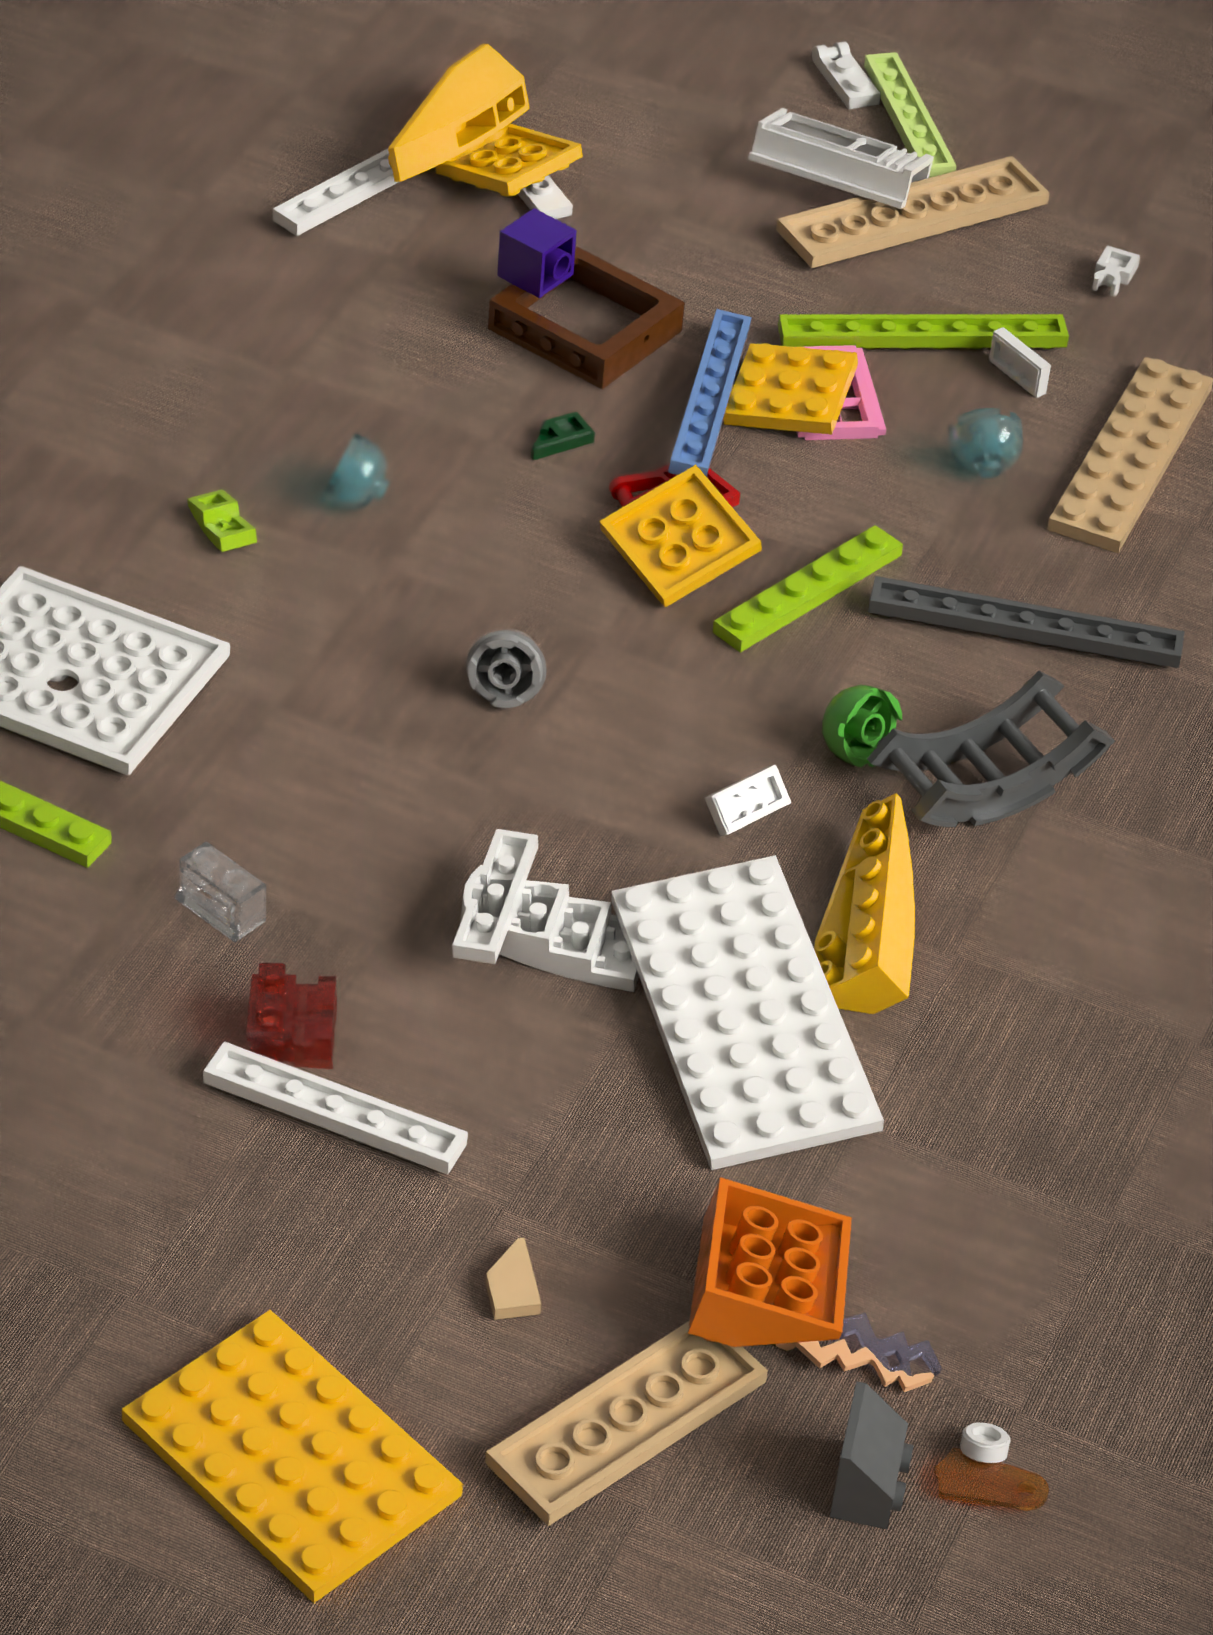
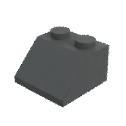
M856 1381L830 1517L888 1529L891 1510L901 1512L906 1483L897 1481L899 1472L909 1473L914 1445L904 1443L908 1423L871 1387L863 1382Z

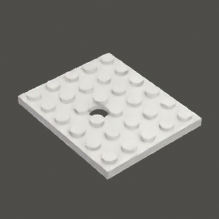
M19 566L0 587V727L129 776L230 656V643ZM67 676H71L78 681L76 687L67 691L54 690L47 684L48 681H62Z

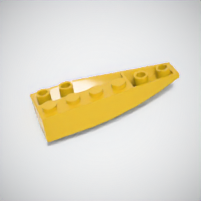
M481 44L452 64L388 147V161L393 171L394 181H404L468 151L495 135L528 111L530 108L524 76L489 44Z
M897 793L883 800H876L862 810L815 939L814 951L838 1009L876 1014L909 998L915 938V901L908 833L902 800Z

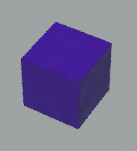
M533 208L500 230L497 276L538 298L542 297L573 275L577 230Z

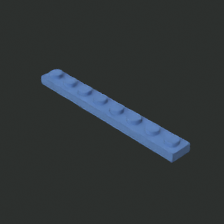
M716 309L670 460L668 473L679 475L692 466L697 465L707 477L752 317Z

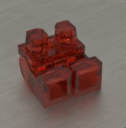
M259 964L258 974H252L246 1028L247 1041H251L250 1051L278 1062H295V1067L333 1069L338 1008L336 976H319L318 984H297L296 975L286 974V964Z

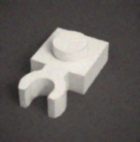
M1107 245L1096 263L1092 290L1097 291L1099 286L1107 285L1111 287L1110 295H1117L1120 283L1128 285L1139 265L1140 255Z

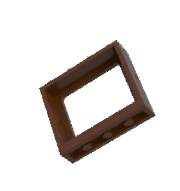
M575 246L574 273L568 279H572L641 315L603 344H594L528 309V307L545 295L538 298L511 284L489 301V330L601 390L682 332L685 306L684 301Z

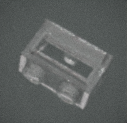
M206 841L179 859V889L175 899L234 943L266 922V884ZM202 889L213 898L208 899L199 890Z

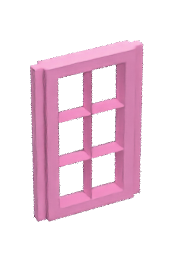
M856 345L805 347L857 352L858 366L850 385L853 386L856 398H845L841 410L859 409L862 421L842 422L841 415L839 414L832 435L796 431L798 438H804L805 440L878 438V435H885V423L863 348H856Z

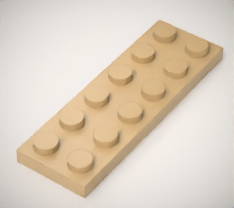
M688 1321L486 1451L485 1464L547 1526H550L766 1383L768 1370L742 1346L732 1347L718 1342H710L699 1336L689 1334L690 1321Z

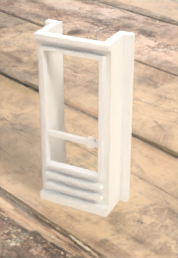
M785 108L779 109L758 122L753 148L748 156L749 160L899 209L906 205L911 183L929 178L934 156L928 154L918 157L917 152L909 154L906 153L907 149L897 150L895 145L793 112L786 114L787 109Z

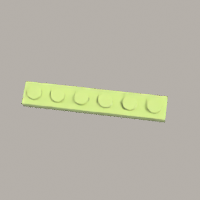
M898 53L865 55L864 67L872 83L880 92V99L908 153L917 152L918 157H922L925 154L934 156L929 178L956 171L957 166Z

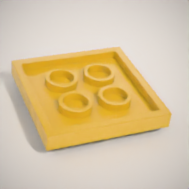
M510 123L479 145L435 168L437 174L450 177L453 181L473 184L476 188L499 192L502 196H514L520 193V190L524 187L543 181L545 176L557 170L568 168L570 163L582 158L583 155L582 147L579 143Z
M750 343L729 397L723 418L724 425L832 435L858 366L857 352Z
M697 465L692 466L599 521L600 529L665 608L762 551L760 539Z

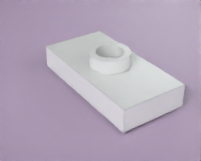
M549 175L545 176L543 181L532 183L521 189L520 193H518L530 210L535 208L555 219L572 215L573 205Z
M1004 327L993 332L989 361L1035 398L1045 395L1051 364Z
M776 765L768 766L705 797L720 836L728 835L791 803Z

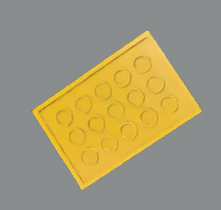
M268 1310L122 1408V1422L313 1603L320 1600L462 1496L463 1483L272 1310Z

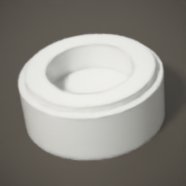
M972 1423L963 1429L960 1449L967 1457L984 1463H998L1007 1458L1010 1436L996 1425Z

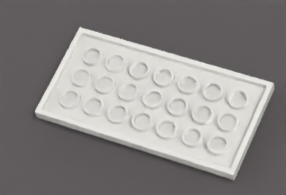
M776 855L612 891L614 910L711 1170L883 1131L884 1119Z

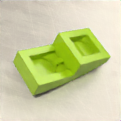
M223 489L187 498L188 507L198 525L221 552L257 543L256 528L240 516L238 501Z

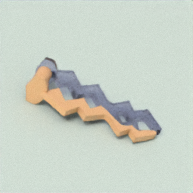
M865 1312L843 1319V1331L840 1339L856 1334L862 1346V1349L851 1354L845 1339L822 1348L818 1341L776 1344V1347L786 1351L797 1347L819 1369L835 1359L844 1372L870 1364L875 1368L884 1387L898 1381L903 1392L931 1383L934 1375H940L942 1370L928 1340L908 1346L904 1331L885 1339H879L875 1336ZM895 1354L900 1365L891 1367L886 1357ZM922 1357L932 1373L911 1375L909 1361Z

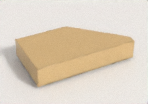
M518 1238L486 1273L485 1284L494 1320L539 1315L541 1313V1300L525 1238Z

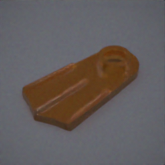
M952 1448L949 1454L935 1466L934 1473L938 1482L939 1497L941 1499L991 1507L1014 1508L1024 1511L1038 1509L1048 1499V1483L1039 1474L1003 1462H979L967 1457L958 1448ZM1021 1492H1029V1493H1031L1032 1495H1030V1496H1025V1495H1022V1494H1020V1493H1021Z

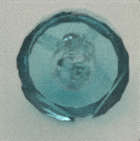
M999 408L976 409L963 413L958 417L957 425L953 427L950 424L948 427L949 445L953 459L964 471L982 478L999 476L1017 462L1023 451L1022 420L1016 413L1011 411L1010 417L1000 415Z
M355 432L320 500L343 511L364 509L373 498L381 501L391 482L384 478L388 464L381 448L370 439Z

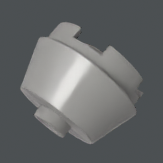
M503 629L488 633L474 643L467 656L466 671L472 689L490 701L491 705L500 708H512L532 699L540 691L546 678V662L540 648L530 636L519 630Z

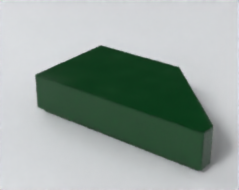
M577 411L545 420L540 428V434L536 442L531 447V458L534 461L594 443L595 432Z

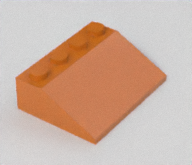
M720 1177L703 1219L688 1333L710 1342H718L732 1347L839 1340L843 1331L852 1217Z

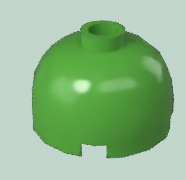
M859 684L841 690L831 699L822 720V734L829 750L842 761L862 768L867 763L870 767L876 766L871 764L867 758L876 749L879 741L887 736L893 728L896 729L897 720L902 721V710L899 701L890 692Z

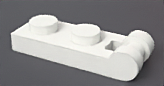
M846 41L834 43L833 47L819 45L812 48L814 64L848 110L879 105L880 92L850 54V48Z

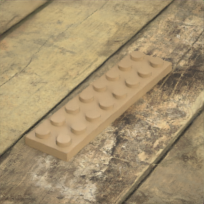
M1013 156L912 182L906 205L902 209L860 196L777 218L776 231L811 268L1042 206L1048 204L1050 192Z
M1145 357L1051 514L1047 530L1119 554L1212 389L1213 378L1202 375L1194 370H1186L1167 364L1159 359Z

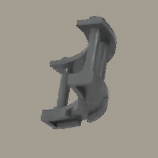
M1039 670L1020 690L1004 703L978 719L962 726L928 734L907 733L893 728L887 736L879 741L876 749L867 760L878 767L900 771L922 796L920 801L911 810L920 821L942 827H956L958 822L970 821L974 826L1017 814L1053 795L1056 791L1052 786L1063 780L1070 773L1075 778L1078 777L1100 758L1115 740L1107 731L1086 720L1079 726L1054 699L1065 686L1060 681ZM1041 710L1067 736L1061 744L1045 756L1019 729ZM1004 738L1029 763V766L1008 776H1005L983 752V750ZM967 758L988 782L964 785L947 765ZM929 769L936 777L937 781L934 785L921 770Z

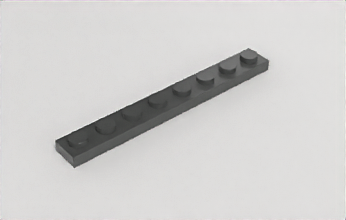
M875 576L868 610L870 613L881 614L887 617H898L926 624H937L965 631L981 632L1003 638L1020 639L1042 645H1053L1081 652L1103 654L1119 659H1130L1179 668L1185 634V631L880 576Z

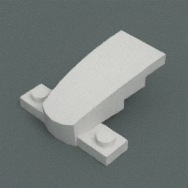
M496 829L483 865H480L470 875L465 884L460 926L452 944L453 958L496 964L500 954L522 964L559 976L634 992L639 975L617 915H611V902L569 897V884L526 880L538 849V835Z

